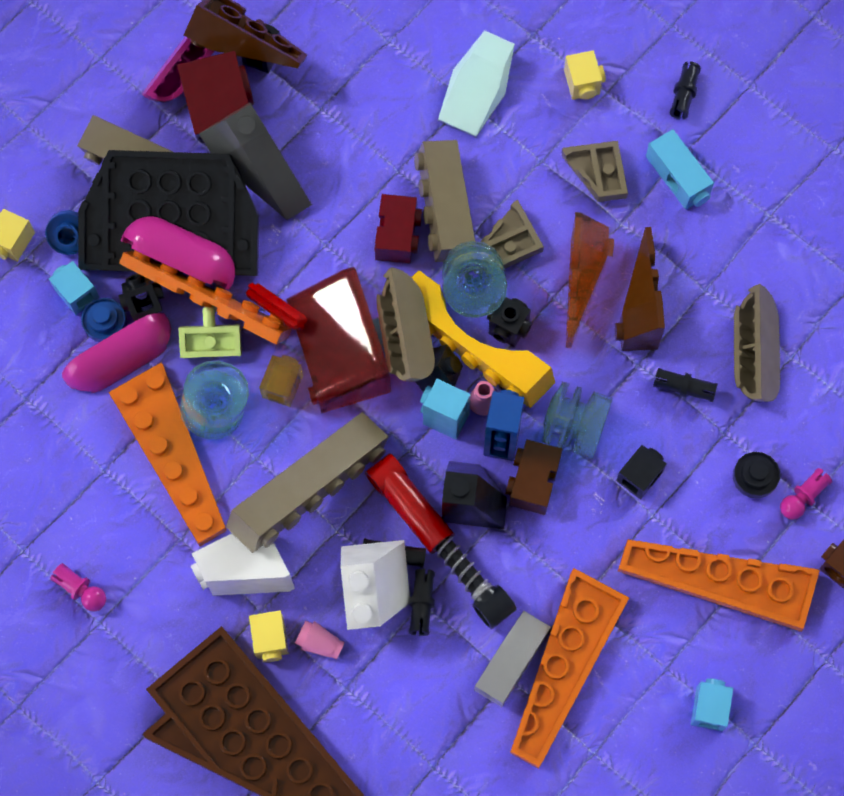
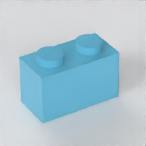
M436 379L432 387H426L420 403L423 404L420 411L423 413V425L456 440L470 414L471 394Z

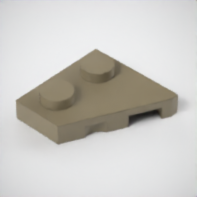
M618 141L562 148L563 159L597 202L627 198L628 190Z
M518 200L511 204L510 210L502 219L496 222L491 233L486 235L477 245V252L489 275L539 254L544 249Z

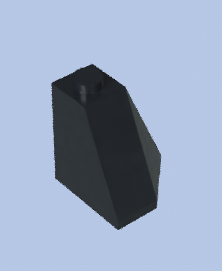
M449 461L445 474L442 498V519L446 523L504 529L507 506L506 495L481 465Z

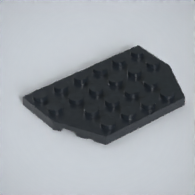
M108 150L102 162V167L96 174L92 182L93 184L79 208L78 268L80 270L132 271L119 264L123 252L134 251L131 248V244L121 241V237L125 229L133 221L142 217L153 216L164 219L223 247L232 257L235 265V275H258L259 214L230 154ZM151 258V260L161 264V262Z

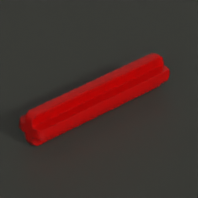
M250 283L248 285L249 289L246 291V296L293 330L298 329L301 331L305 328L304 324L307 322V318L304 314L259 283Z

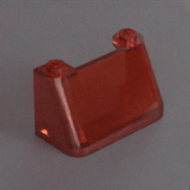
M355 267L343 269L286 299L289 305L307 318V322L304 324L305 328L301 331L296 329L312 379L313 386L308 387L309 395L313 405L319 404L321 413L391 392L390 374Z

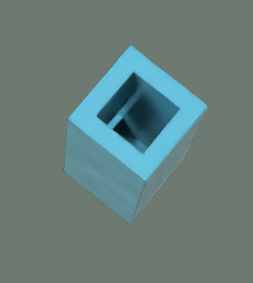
M673 129L649 143L646 158L685 210L693 205L699 207L710 199L714 182Z

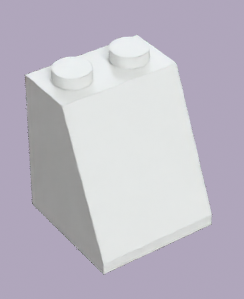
M231 533L192 553L196 563L190 566L202 589L204 590L209 587L213 596L290 592L295 589L290 573L274 542L269 547L265 548L262 546L252 553Z
M404 540L341 546V575L347 630L380 627L405 608L410 601Z

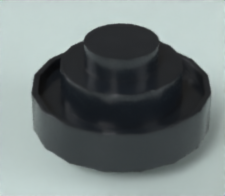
M750 452L743 455L737 461L733 470V481L736 488L743 495L750 498L760 499L768 496L775 490L780 480V470L776 461L763 452Z

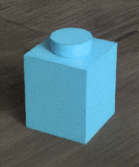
M73 261L68 265H62L57 268L53 276L49 278L54 290L75 315L83 311L89 303L100 298L94 285Z
M708 678L706 682L701 681L696 687L691 725L724 731L728 727L733 688L725 686V682L718 679Z

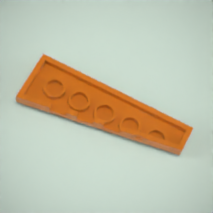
M136 250L123 252L119 264L175 293L184 295L185 291L190 293L189 298L192 302L209 308L212 305L217 307V315L227 320L238 321L240 319L244 321V329L277 345L289 338L292 328L272 314L268 316L260 312L258 305L247 300H243L241 303L232 298L233 294L219 287H216L215 290L205 286V282L190 275L186 277L178 273L177 269L164 263L159 264L151 260V257Z
M159 363L109 392L111 398L199 546L226 532L225 524L163 364Z
M630 539L626 542L618 572L798 631L804 629L820 570L782 563L779 565L761 562V560L750 558L748 560L733 558L725 554L701 553L693 549H677L668 545Z
M575 568L571 571L510 751L512 755L537 769L540 768L629 600V597Z

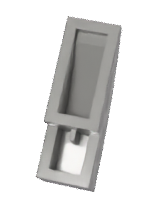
M523 611L476 683L474 691L503 707L551 627Z

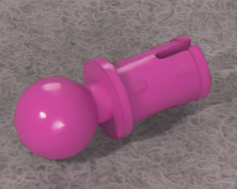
M817 468L801 486H796L794 491L797 495H789L781 502L780 510L784 517L790 520L802 517L805 512V504L812 506L815 503L814 499L832 483L830 476L827 473L822 476L821 474L824 471Z
M63 563L53 571L55 575H51L50 580L69 592L73 600L81 597V602L85 609L98 611L105 605L107 599L105 592L97 586L88 587L90 583L88 578H81Z

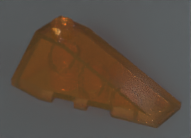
M575 212L571 235L565 348H572L606 266L607 257L613 256L614 239L609 238V227L578 212Z

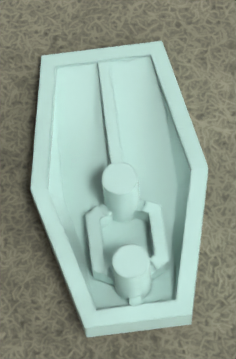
M484 30L453 69L438 120L477 137L505 96L515 44Z

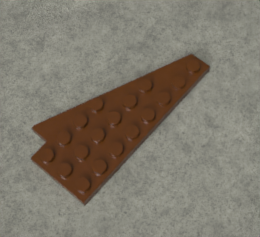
M222 626L146 689L166 713L142 733L147 740L259 796H364Z

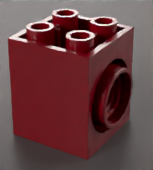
M235 51L177 64L197 140L202 139L199 133L248 103L254 105L245 66H239Z

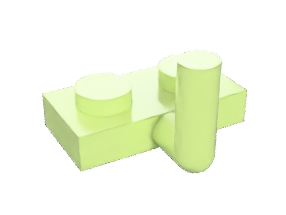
M213 305L211 308L204 306L203 326H180L178 328L180 358L241 356L240 324L215 325L217 307Z

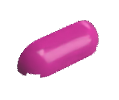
M185 36L148 84L142 95L156 102H166L177 98L184 92L177 64L210 57L214 51L195 46Z
M153 216L139 218L125 229L121 237V241L131 244L132 249L210 285L216 283L227 290H230L235 278V265L230 254L220 245L164 219Z
M153 313L144 316L82 352L64 368L62 379L72 389L95 393L107 388L157 358L166 350V345L169 342L172 331L167 315L164 313Z

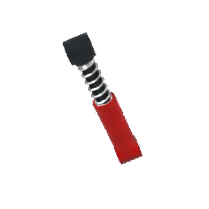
M389 453L365 471V475L372 486L381 496L388 500L431 554L438 552L437 557L443 558L444 565L451 568V574L458 577V583L465 585V591L470 592L471 599H474L472 606L475 612L488 628L493 629L517 610L514 602L504 589L499 585H491L488 579L484 580L480 575L481 571H477L473 567L474 562L470 563L466 558L467 554H463L460 551V545H455L452 541L455 535L454 532L408 478L406 471L392 454Z

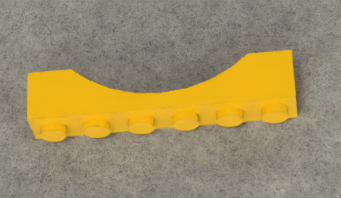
M420 270L411 277L423 294L431 336L433 335L439 339L442 346L447 344L452 352L455 351L459 354L462 361L470 369L474 370L477 368L480 370L485 379L495 387L500 385L505 390L517 392L519 396L524 397V404L529 408L555 384L552 368L530 351H512L495 348L480 343L467 335L454 323L448 314L446 301L440 285Z

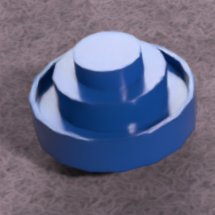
M70 210L59 211L47 223L45 231L46 240L50 247L58 253L65 255L78 253V212Z
M100 298L86 306L81 316V322L88 337L96 342H101L125 328L127 318L126 313L118 302L109 298Z

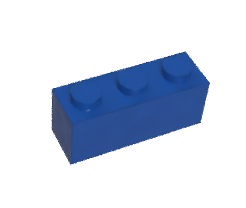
M511 390L493 391L485 428L484 456L514 461L524 405V397L519 396L517 392Z

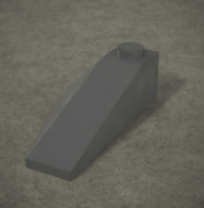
M251 103L246 104L199 133L211 153L230 154L244 184L286 220L312 205Z

